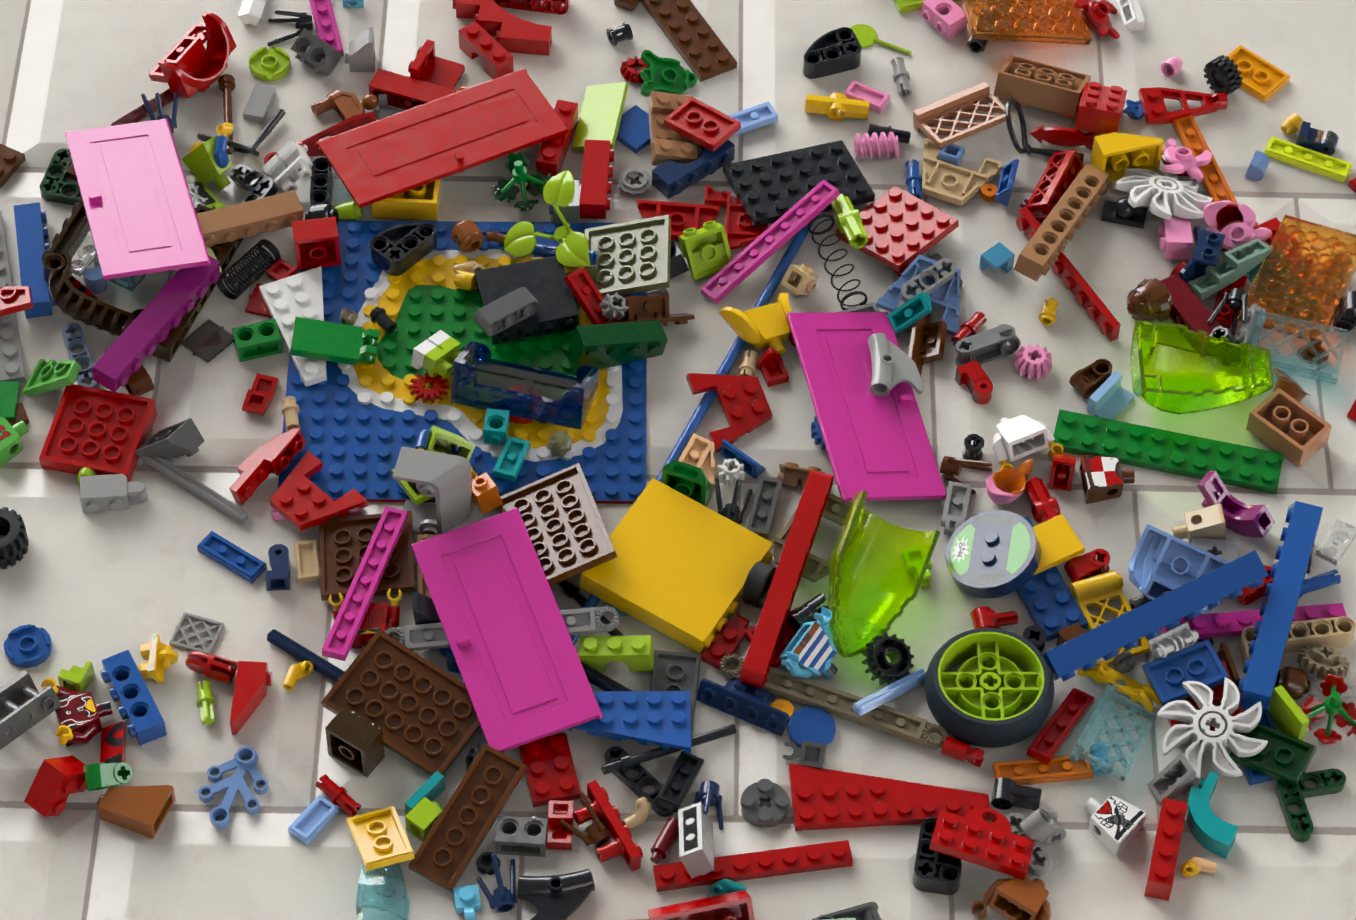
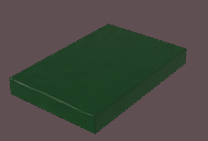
M1258 723L1251 732L1241 733L1245 737L1266 740L1268 743L1260 753L1251 757H1238L1231 751L1229 756L1235 763L1297 788L1316 752V746L1261 723Z

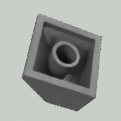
M189 418L159 430L135 452L138 456L178 458L187 455V457H190L199 451L198 447L205 440L193 420Z

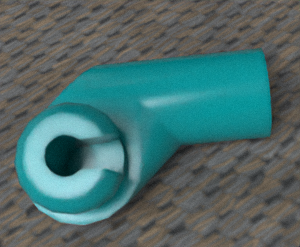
M722 879L713 883L710 886L709 892L711 896L747 890V887L729 879Z

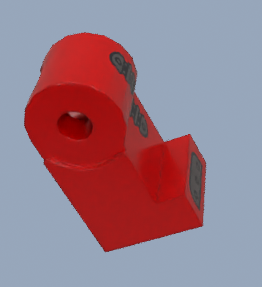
M973 360L957 367L955 380L958 385L965 384L968 387L975 403L982 405L989 403L992 397L993 384L978 361Z

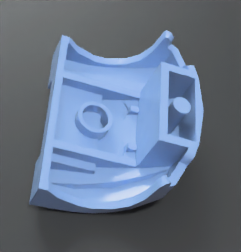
M1147 524L1130 560L1128 575L1132 584L1144 597L1151 601L1229 562ZM1207 606L1200 611L1202 614H1206L1211 610Z

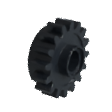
M884 633L881 636H875L872 638V641L866 643L867 649L862 652V655L867 657V659L863 660L862 664L868 665L865 673L871 672L873 674L871 677L872 681L878 678L879 685L882 686L886 682L890 685L910 674L908 670L914 667L911 663L914 655H911V647L904 643V639H898L896 634L889 637L887 633ZM886 656L890 658L891 663L887 661Z

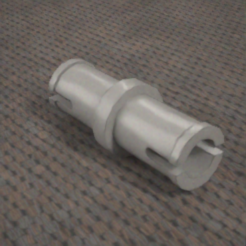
M896 57L897 64L894 58L891 60L894 71L893 80L897 84L899 96L905 98L907 97L905 91H907L908 96L912 94L909 84L910 76L909 72L906 71L904 58Z

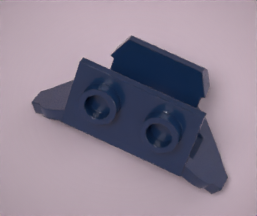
M1195 226L1193 229L1196 242L1195 251L1192 259L1180 271L1179 276L1181 279L1194 280L1205 275L1206 267H1216L1217 262L1220 261L1219 255L1225 235Z

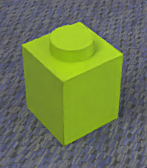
M424 797L405 816L406 830L421 841H424L443 808L437 802H431Z

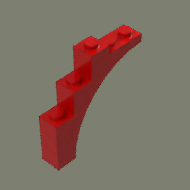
M453 0L456 18L474 19L488 34L496 36V41L508 52L550 56L552 26L522 20L505 11L494 0Z

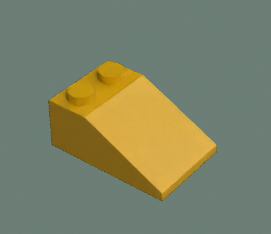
M1117 132L1095 136L1090 165L1109 174L1107 182L1126 177L1124 174L1125 169L1140 168L1155 172L1157 167H1160L1164 141L1161 138Z

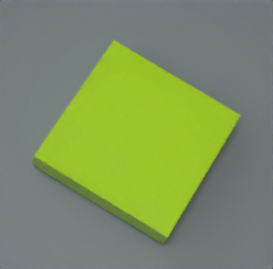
M1280 685L1274 688L1268 712L1274 725L1280 732L1304 741L1309 719L1284 687Z

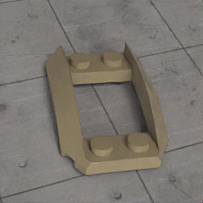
M830 493L822 517L849 529V531L828 561L810 553L802 577L812 582H817L834 572L852 550L872 513L848 501L843 503L841 498ZM796 510L780 534L773 539L774 562L777 565Z

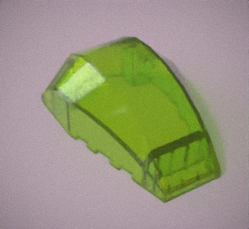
M1135 321L1130 353L1133 393L1142 402L1160 411L1187 414L1219 409L1256 398L1271 390L1274 386L1269 349L1244 342L1236 344L1229 342V338L1220 336V339L1208 336V332L1202 330L1194 332L1187 330L1188 326L1180 324Z

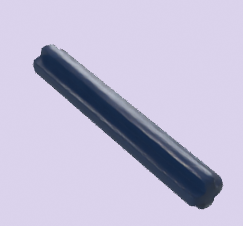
M272 629L267 635L269 643L301 662L310 661L315 671L335 683L345 672L276 629Z

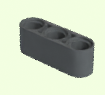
M521 287L482 307L475 313L473 319L487 336H493L533 315L539 309L540 303L526 287Z

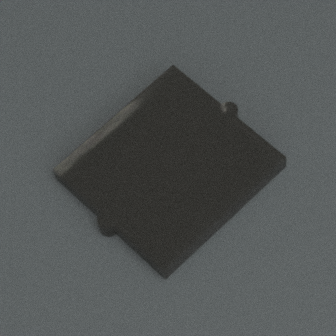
M208 319L181 343L194 356L197 355L209 363L233 343V335L225 331L223 326L220 327Z

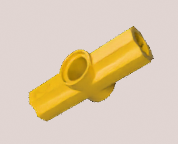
M833 93L830 97L807 94L805 112L825 114L834 121L843 120L845 117L868 119L870 101L847 99L846 95L842 93Z

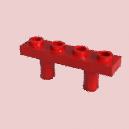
M596 780L587 783V798L613 842L595 849L599 862L603 863L620 855L624 858L632 872L640 869L643 852L639 844H634L632 841V835L626 824L623 825L620 821V814L616 806H611L606 789L604 787L601 788ZM586 806L573 811V817L577 825L592 820Z

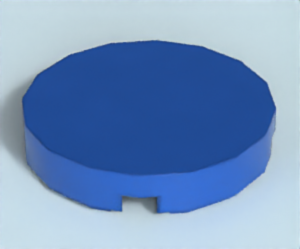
M31 624L13 629L3 644L6 658L11 664L21 668L36 667L44 663L52 651L51 637L48 632L42 627L40 629Z
M814 706L803 707L795 711L788 723V736L798 747L802 746V740L827 745L831 744L836 734L835 720L831 714L822 708Z

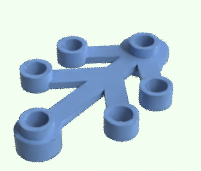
M244 746L239 748L234 755V759L219 766H211L207 770L208 779L214 784L202 786L199 789V799L202 802L208 803L212 801L215 794L227 789L221 805L213 808L210 812V821L215 828L223 829L230 823L229 811L238 791L245 802V810L248 814L254 815L260 810L258 799L253 797L243 779L247 771L254 781L253 787L257 794H265L269 789L268 781L261 776L256 767L259 760L258 754L251 747ZM236 769L234 775L221 780L222 774ZM214 772L219 773V774L216 775V776H212V775H211V774L214 773ZM259 784H264V785H265V786L262 787V788H258V787H257ZM205 792H209V793H210L208 796H203V795H202V794L205 793ZM251 804L256 805V807L250 808L248 806Z

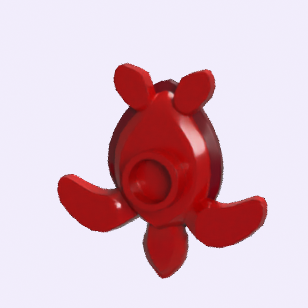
M1074 0L1076 9L1081 8L1084 23L1093 33L1101 37L1110 35L1114 39L1120 37L1119 33L1112 27L1108 16L1109 13L1115 15L1118 12L1113 4L1107 0L1099 2L1093 0Z

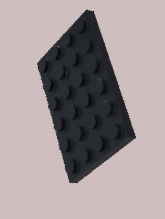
M842 140L723 165V173L754 227L776 222L822 180L837 188L840 194L848 196L853 206L873 202L875 199L874 192ZM831 203L820 213L831 211Z

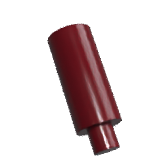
M668 818L651 848L652 856L650 858L653 863L659 864L661 859H666L678 839L679 823L677 818Z

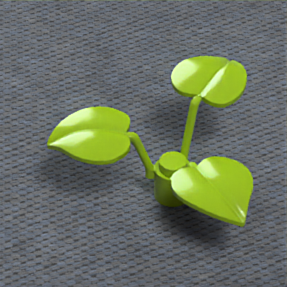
M569 170L550 178L543 190L545 202L549 205H554V210L564 225L558 227L554 235L534 232V226L530 222H519L508 231L505 237L504 249L506 252L515 257H526L535 249V237L538 236L561 243L555 252L556 258L561 264L572 268L590 266L587 237L581 232H575L570 229V224L567 223L559 210V206H569L574 198V177Z

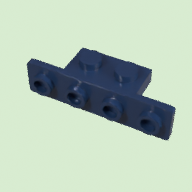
M705 678L700 681L697 701L779 736L784 734L789 718L788 713L770 706L775 701L776 696L769 694L765 689L755 688L747 683L740 682V679L734 678L725 686Z

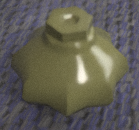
M556 430L553 435L548 437L547 449L550 450L553 457H564L571 450L573 438L569 436L568 431Z

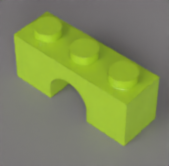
M651 635L580 636L578 652L580 661L599 672H606V665L610 661L625 663L629 668V672L653 671L655 650Z

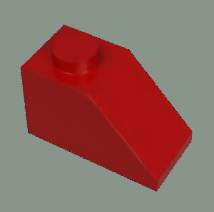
M1053 453L1048 488L1071 492L1076 456Z

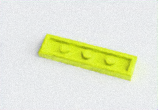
M1272 136L1264 151L1270 158L1345 183L1352 168V163Z

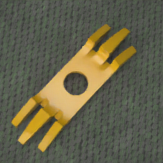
M1095 661L1097 664L1095 667L1087 671L1081 669L1077 674L1079 676L1092 677L1098 684L1103 682L1130 696L1131 701L1140 702L1150 713L1153 712L1154 707L1149 699L1158 706H1162L1150 684L1143 685L1113 670L1107 665L1106 661ZM1115 680H1122L1126 682L1127 685H1119L1115 682Z

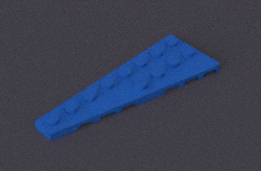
M593 691L603 717L566 729L568 731H572V729L587 731L588 735L620 741L621 739L635 740L640 745H647V743L661 745L662 749L666 750L672 747L685 750V753H691L690 691Z

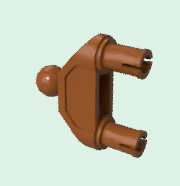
M334 90L328 93L327 98L311 104L310 107L315 117L333 109L342 120H345L354 115L365 113L364 109L374 110L378 105V99L374 94H366L360 102L354 93Z

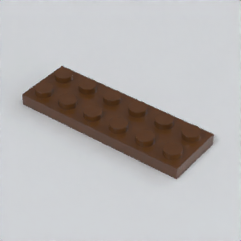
M641 0L642 5L700 82L737 68V61L690 0Z
M484 743L414 855V859L409 863L408 868L452 892L453 887L458 883L527 771V766Z

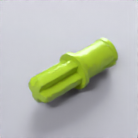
M202 680L204 688H202L200 681L196 684L198 694L196 704L200 709L201 722L209 726L216 720L214 712L216 702L212 697L210 681Z

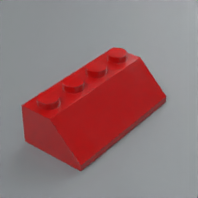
M746 890L648 910V916L651 920H755L751 897Z

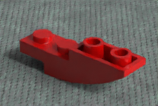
M300 429L289 430L268 441L237 467L240 476L229 488L235 502L243 505L261 483L268 478L270 473L278 476L289 465V462L306 444Z

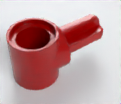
M981 606L972 610L970 614L974 629H998L1000 626L1018 623L1016 611L995 613L989 607Z

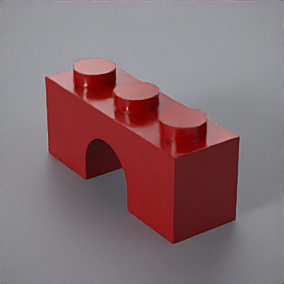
M476 21L458 30L459 48L471 59L480 56L484 63L485 73L492 79L514 72L513 56Z

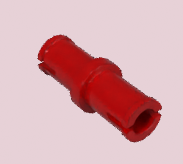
M976 311L969 321L961 325L960 331L951 338L952 344L955 346L957 341L977 334V330L987 321V318H984L985 314Z
M326 774L319 778L322 783L317 781L316 787L330 798V802L341 807L350 817L358 813L355 809L360 810L361 805L347 794V790L344 787H339Z

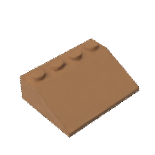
M1010 55L998 72L993 96L998 97L999 100L1007 102L1009 98H1015L1024 107L1034 106L1043 112L1053 111L1063 117H1075L1085 84L1090 82L1091 76Z

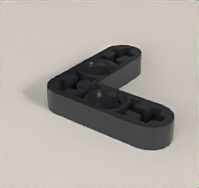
M236 165L230 171L229 176L237 186L250 192L242 203L273 196L278 192V186L270 177L246 165ZM258 178L254 184L250 185L253 180Z

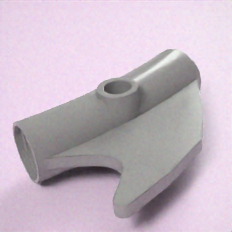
M872 334L867 339L872 363L870 391L876 396L884 397L889 395L891 389L898 383L906 382L917 393L921 394L923 386L915 362L899 347L890 342L886 334Z

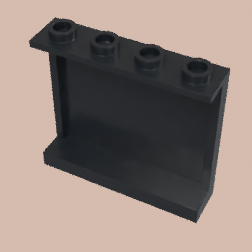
M556 256L474 271L475 286L477 292L480 293L483 307L521 287H526L540 303L539 309L533 315L491 336L492 345L575 330L576 326H579V312L574 296L564 281L567 275L564 265L557 260Z

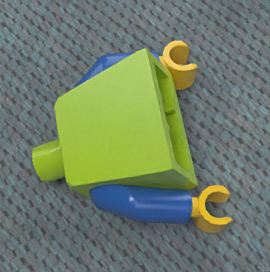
M225 122L219 124L216 131L220 136L216 135L204 143L195 142L194 146L190 148V153L182 158L183 162L191 170V174L203 185L214 180L219 190H222L231 184L224 172L232 167L226 150L228 142L226 135L233 133L234 127L232 123Z
M433 425L430 430L427 429L420 432L415 449L464 457L471 463L472 480L478 477L474 471V445L457 434Z

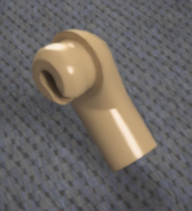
M475 261L453 265L455 276L458 270L475 273L474 271L485 269L484 266Z
M641 797L635 802V806L638 808L635 814L622 820V824H626L630 830L644 823L652 809L651 802H648L646 797Z

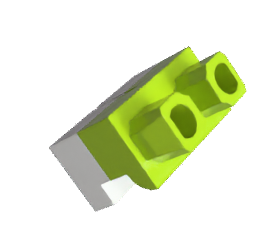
M440 330L413 349L411 366L416 369L424 367L432 378L438 374L447 378L453 372V365L461 368L466 364L467 355L460 351V342Z

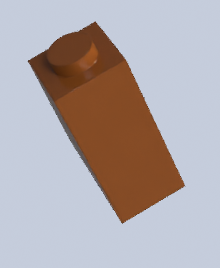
M170 785L108 787L106 793L101 795L97 802L100 820L154 838L176 800L174 788Z

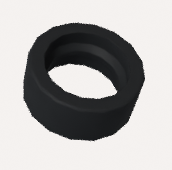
M760 561L753 565L747 575L742 591L744 603L760 609L763 608L776 567Z

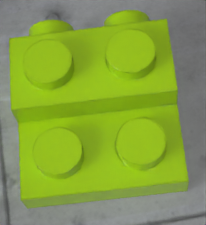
M708 221L703 223V228L698 230L696 228H688L683 231L684 235L678 236L683 257L687 259L693 280L719 272L732 260L724 225Z

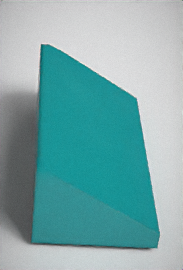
M921 292L887 315L896 334H899L932 311L930 297L927 293Z

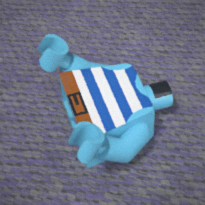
M822 606L821 614L815 612L813 615L817 622L803 623L779 656L782 659L781 664L786 666L788 672L793 677L807 679L820 676L823 673L830 679L838 672V668L831 662L837 653L829 626L832 611Z

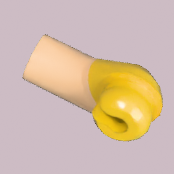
M1193 857L1182 864L1181 872L1185 877H1193L1202 871L1214 875L1217 862Z

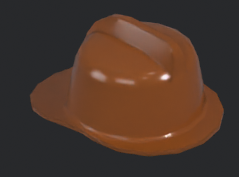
M1273 368V371L1278 376L1273 392L1280 388L1299 403L1306 395H1309L1293 378L1280 369Z

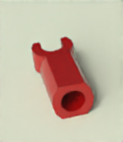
M949 736L946 737L941 749L942 754L963 762L967 760L976 767H981L984 758H982L985 753L984 750L971 748L970 744Z

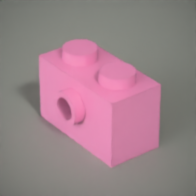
M1172 216L1171 220L1163 218L1162 224L1158 225V237H1160V250L1164 251V259L1191 260L1193 237L1190 219Z

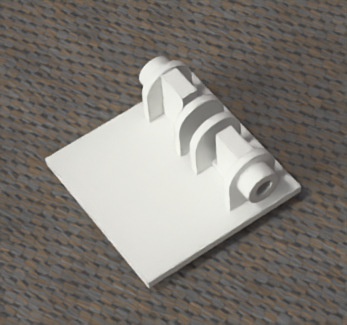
M1185 622L1148 640L1153 660L1165 658L1169 654L1194 645L1197 639H1199V634L1196 630H1190L1188 622Z

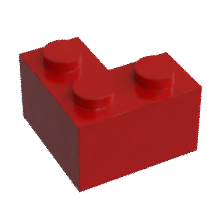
M73 755L44 759L24 802L44 817L60 815L66 807L69 794L84 792L87 789L84 772L85 764Z

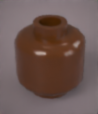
M1284 666L1278 672L1274 688L1281 685L1292 699L1299 700L1304 694L1309 692L1311 682L1308 680V675L1304 670Z

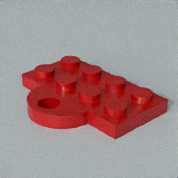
M973 808L964 817L940 810L929 849L1025 880L1035 840L1011 833L1012 828L1008 819L998 811L990 808Z

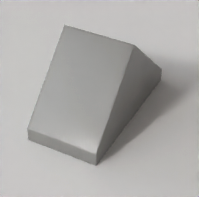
M1180 753L1147 785L1159 803H1162L1163 798L1174 799L1190 792L1194 784L1196 771L1184 753Z

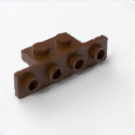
M668 293L624 297L626 298L625 306L629 307L625 313V319L606 321V324L660 320L663 327L668 326L667 322H674L677 325L688 324V320L695 319V315L690 313L670 314Z
M930 313L915 322L910 331L911 339L910 345H908V356L915 362L920 377L923 364L943 360L948 325L944 320L929 324Z

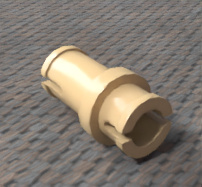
M749 350L744 352L742 364L738 368V376H755V364L758 359L756 351L751 350L749 357Z
M293 396L284 397L282 399L283 406L281 407V412L285 416L286 431L295 428L300 429L298 419L300 410L299 405L296 404V398Z

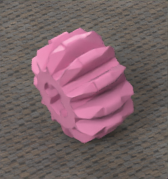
M1029 343L1027 348L1021 346L1019 352L1015 355L1016 371L1019 372L1020 377L1027 376L1028 381L1031 378H1035L1037 381L1040 377L1046 378L1048 372L1052 369V353H1048L1047 347L1040 348L1039 343L1036 346H1032Z

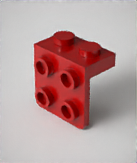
M428 39L423 46L419 47L416 58L410 62L408 67L410 77L451 89L455 88L465 71L463 64L435 56V41Z

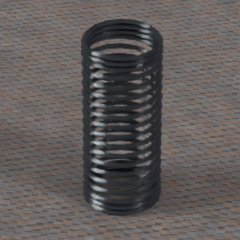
M261 239L221 274L217 281L220 291L226 297L236 300L281 258L278 248L271 241ZM262 246L266 247L273 254L275 259H273L272 255ZM222 279L224 280L226 286H227L233 293H235L236 295H234V294H232L231 292L228 291V289H227V288L225 287V285L223 284Z

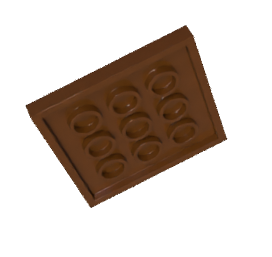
M408 511V519L374 596L387 595L390 588L391 594H398L399 589L402 593L416 592L414 551L412 549V544H414L412 511ZM382 514L331 518L327 522L319 524L320 589L322 601H327L330 594L331 600L340 599L338 593H341L343 599H345Z

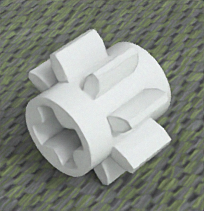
M735 458L724 459L723 466H717L719 481H723L726 487L735 486L737 479H745L744 464H739Z

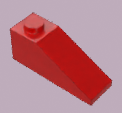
M238 661L230 715L232 735H237L265 698L267 687L272 686L273 675L272 672L268 671L267 662Z

